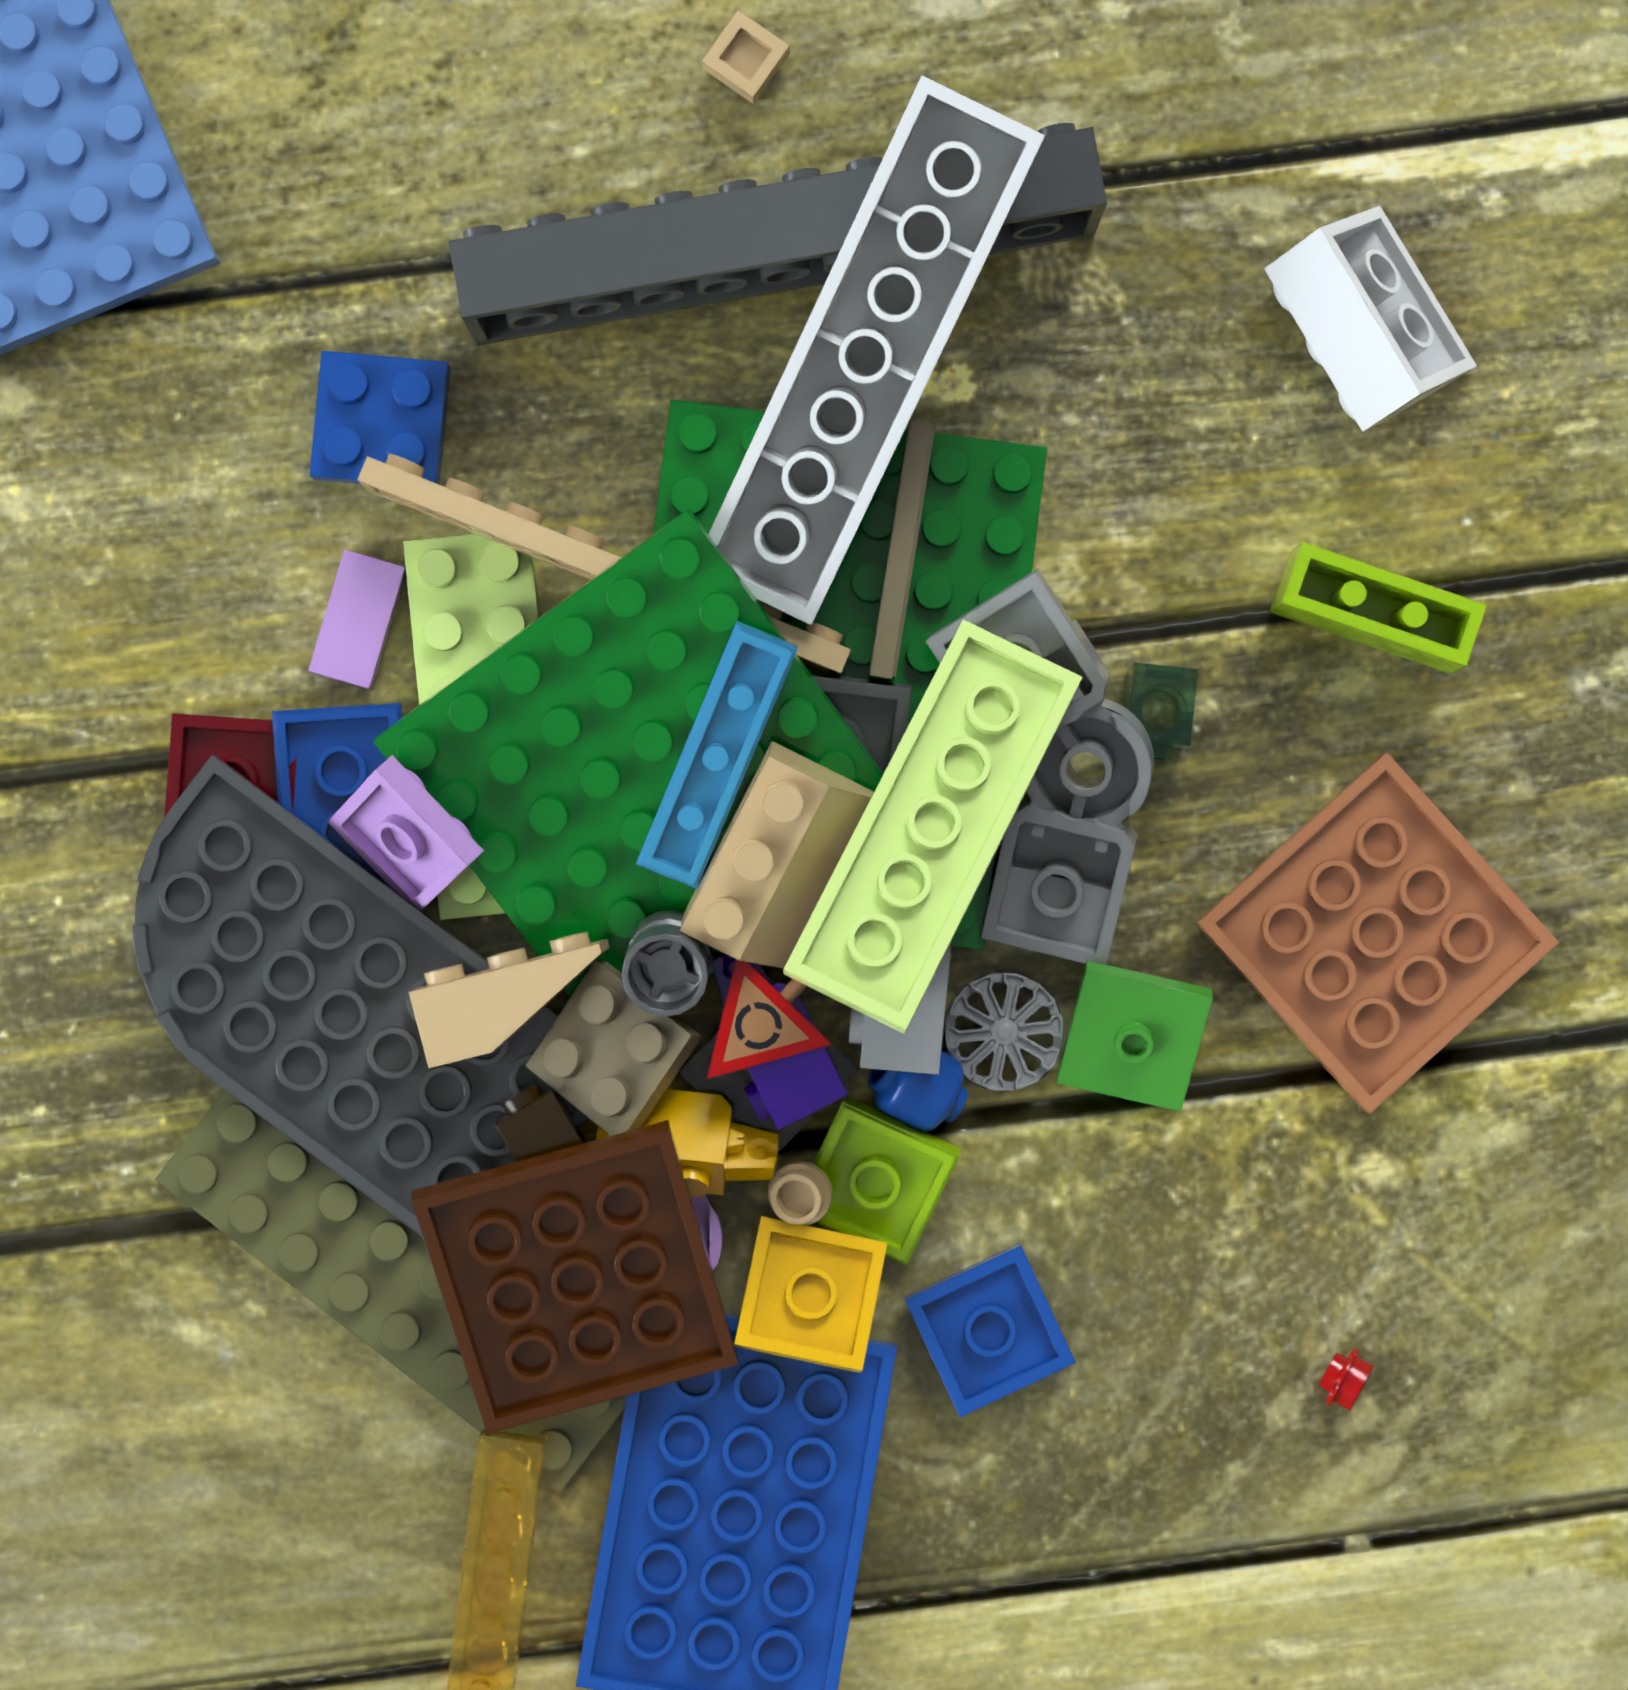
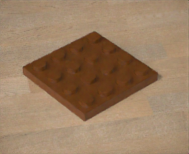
M669 1120L413 1190L411 1198L413 1208L487 1434L739 1364L734 1340Z

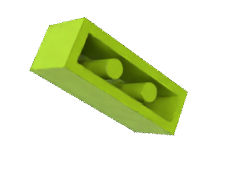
M1302 542L1289 553L1269 612L1450 674L1467 666L1487 605Z

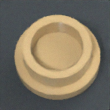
M789 1162L780 1167L775 1173L774 1180L769 1182L768 1200L770 1206L780 1219L790 1224L807 1226L819 1221L826 1214L832 1202L833 1191L829 1178L819 1167L809 1162Z

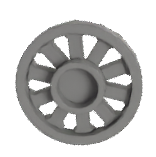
M995 972L972 980L954 997L945 1017L944 1040L948 1054L959 1060L964 1070V1077L974 1084L992 1091H1016L1038 1082L1055 1065L1063 1044V1019L1055 999L1038 982L1017 973ZM994 982H1004L1006 985L1003 1006H999L992 991ZM1026 987L1032 990V998L1019 1010H1016L1019 989ZM974 992L981 995L987 1009L985 1014L968 1004L967 999ZM1041 1006L1047 1007L1051 1015L1047 1021L1027 1023V1019ZM963 1015L977 1023L978 1028L958 1030L955 1028V1020L958 1016ZM1050 1033L1053 1036L1051 1047L1044 1048L1028 1039L1029 1035ZM980 1041L981 1045L969 1056L961 1057L957 1048L960 1043ZM1022 1049L1040 1059L1041 1065L1036 1070H1028L1020 1052ZM990 1053L993 1054L989 1074L985 1077L976 1074V1066ZM1006 1057H1009L1017 1074L1013 1081H1004L1002 1079Z

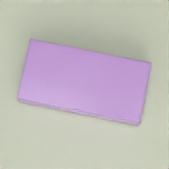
M344 549L308 669L309 672L373 690L405 583L406 567Z

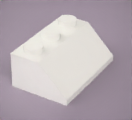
M1381 206L1320 227L1264 268L1273 283L1274 294L1278 302L1292 314L1306 338V346L1310 355L1318 364L1324 367L1339 392V402L1343 410L1352 419L1356 420L1362 432L1394 417L1477 367Z

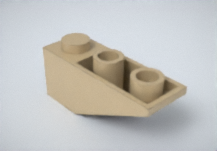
M586 931L549 941L552 953L527 959L524 947L486 957L489 965L487 970L465 975L463 965L456 964L424 973L427 985L410 991L409 996L428 1068L492 1053L504 1045L610 948L608 939L590 943L588 932Z

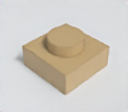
M737 10L702 59V69L752 104H755L789 56L790 46Z

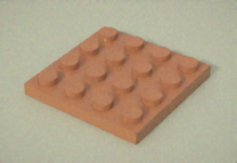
M1387 752L1381 754L1195 922V925L1360 1108L1368 1114H1371L1559 943Z

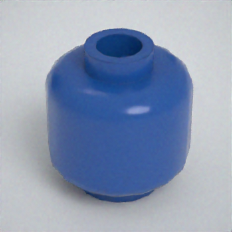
M941 1050L939 1075L871 1069L868 1085L874 1089L873 1099L877 1109L922 1132L933 1130L943 1121L947 1123L953 1122L961 1113L968 1095L967 1090L962 1087L964 1070L961 1063L943 1050Z

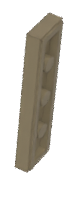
M910 419L869 669V680L894 682L896 677L935 432L932 422Z

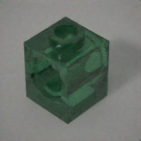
M1136 662L1127 669L1123 707L1132 712L1145 727L1152 743L1155 760H1172L1173 750L1183 751L1191 745L1198 669ZM1159 697L1170 704L1174 716L1169 729L1156 730L1145 723L1142 717V705L1145 699Z

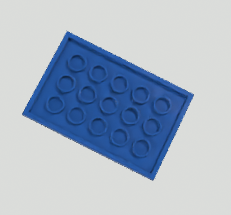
M726 1313L735 1343L740 1316ZM869 1339L861 1373L736 1347L738 1365L627 1395L576 1687L593 1690H838L896 1357V1343Z

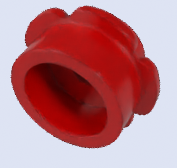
M1353 1349L1348 1358L1337 1352L1334 1355L1319 1384V1387L1330 1392L1326 1399L1327 1405L1331 1406L1335 1402L1349 1411L1353 1408L1374 1368V1365L1358 1357L1360 1350Z

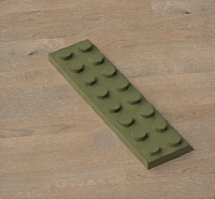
M225 1089L155 1178L157 1182L557 1493L563 1490L625 1409L627 1395L487 1434L424 1238Z

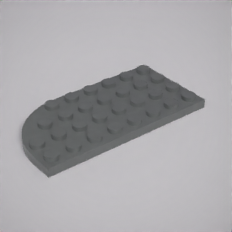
M211 755L159 825L146 851L137 881H139L136 896L135 922L132 925L134 953L139 975H142L149 998L158 1014L156 1017L177 1048L206 1076L423 1237L411 1201L413 1190L516 1162L495 1126L497 1119L506 1113L501 1103L532 1084L536 1085L540 1093L550 1087L528 1069L526 1064L559 1014L549 1006H545L504 1045L492 1053L428 1068L409 992L427 985L424 973L462 964L464 973L467 975L489 969L488 961L219 757ZM560 1095L577 1126L580 1127L587 1116Z

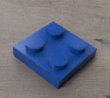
M322 351L310 477L313 480L361 484L357 479L367 456L385 463L388 455L393 454L420 465L425 469L422 478L440 485L451 371L449 363L445 361Z
M1020 1243L904 1297L959 1417L967 1415L1076 1363Z

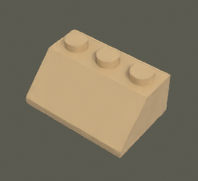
M771 741L697 889H695L684 911L680 932L739 961L784 968L874 791Z

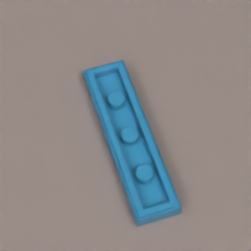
M736 621L638 856L637 865L697 889L796 655L797 645Z

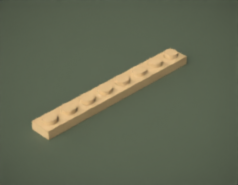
M393 454L388 455L385 463L367 456L357 479L369 492L590 580L621 558L601 550L604 540L590 532L568 525L565 534H561L541 526L544 516L530 508L514 502H508L505 511L481 502L484 492L480 489L453 478H448L445 487L422 478L425 470L423 467ZM757 600L786 641L798 646L796 654L805 666L828 675H843L851 649L840 645L843 638L842 634L814 622L812 625L806 623L804 630L780 621L783 611Z

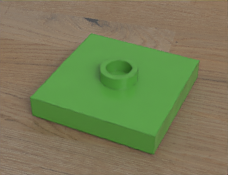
M1086 960L1056 1074V1084L1181 1112L1212 1004V988Z

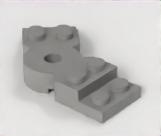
M1037 568L930 635L926 639V643L939 663H941L962 620H965L1082 676L1081 683L1027 789L1029 796L1021 801L1004 835L981 938L1084 964L1088 960L1107 965L1138 836L1127 818L1131 817L1141 807L1147 796L1154 768V752L1150 737L1140 720L1122 705L1104 699L1110 675L1109 670L1077 620L1070 619L1041 571ZM1082 752L1095 754L1102 760L1105 772L1096 778L1081 777L1073 770L1070 759Z

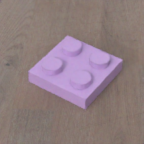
M393 755L375 769L328 820V823L395 892L420 911L484 851L472 839L467 827L458 819L451 817L426 791L421 779L412 771L405 769Z

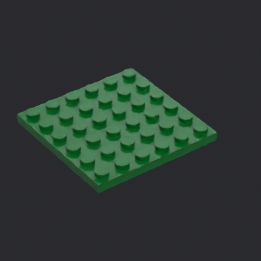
M689 508L377 735L373 740L386 759L393 755L405 769L415 773L423 782L426 791L447 813L467 827L472 839L484 850L469 867L538 956L552 953L549 941L587 931L590 943L608 939L610 948L597 960L607 961L622 973L632 933L643 919L658 911L671 909L681 912L685 911L695 888L637 865L638 856L736 621L786 641ZM797 654L790 666L707 866L771 741L874 792L884 774ZM712 947L711 962L725 953ZM711 963L708 976L714 972ZM591 966L564 989L570 997Z

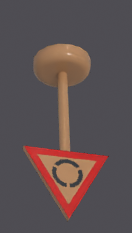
M736 959L707 1079L832 1045L791 1005L808 986L792 979L778 992L748 962Z

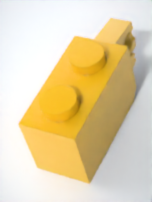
M666 1089L642 1125V1127L669 1120L691 1197H701L706 1194L724 1196L726 1181L774 1180L778 1159V1134L732 1123V1107L722 1095ZM598 1126L596 1140L611 1136Z

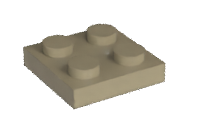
M595 960L526 1064V1067L612 1136L642 1127L702 1036L676 1015L662 1017L649 1014L633 1004L624 990L621 972L607 961Z

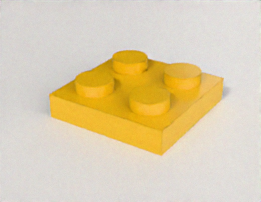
M761 1216L734 1346L861 1373L863 1371L888 1243L801 1224H790L782 1220Z

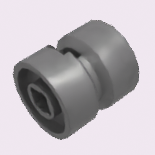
M672 909L655 912L643 919L632 933L621 975L625 992L633 1004L646 1013L662 1017L682 1014L695 1006L705 992L713 949L711 946L680 932L684 912Z

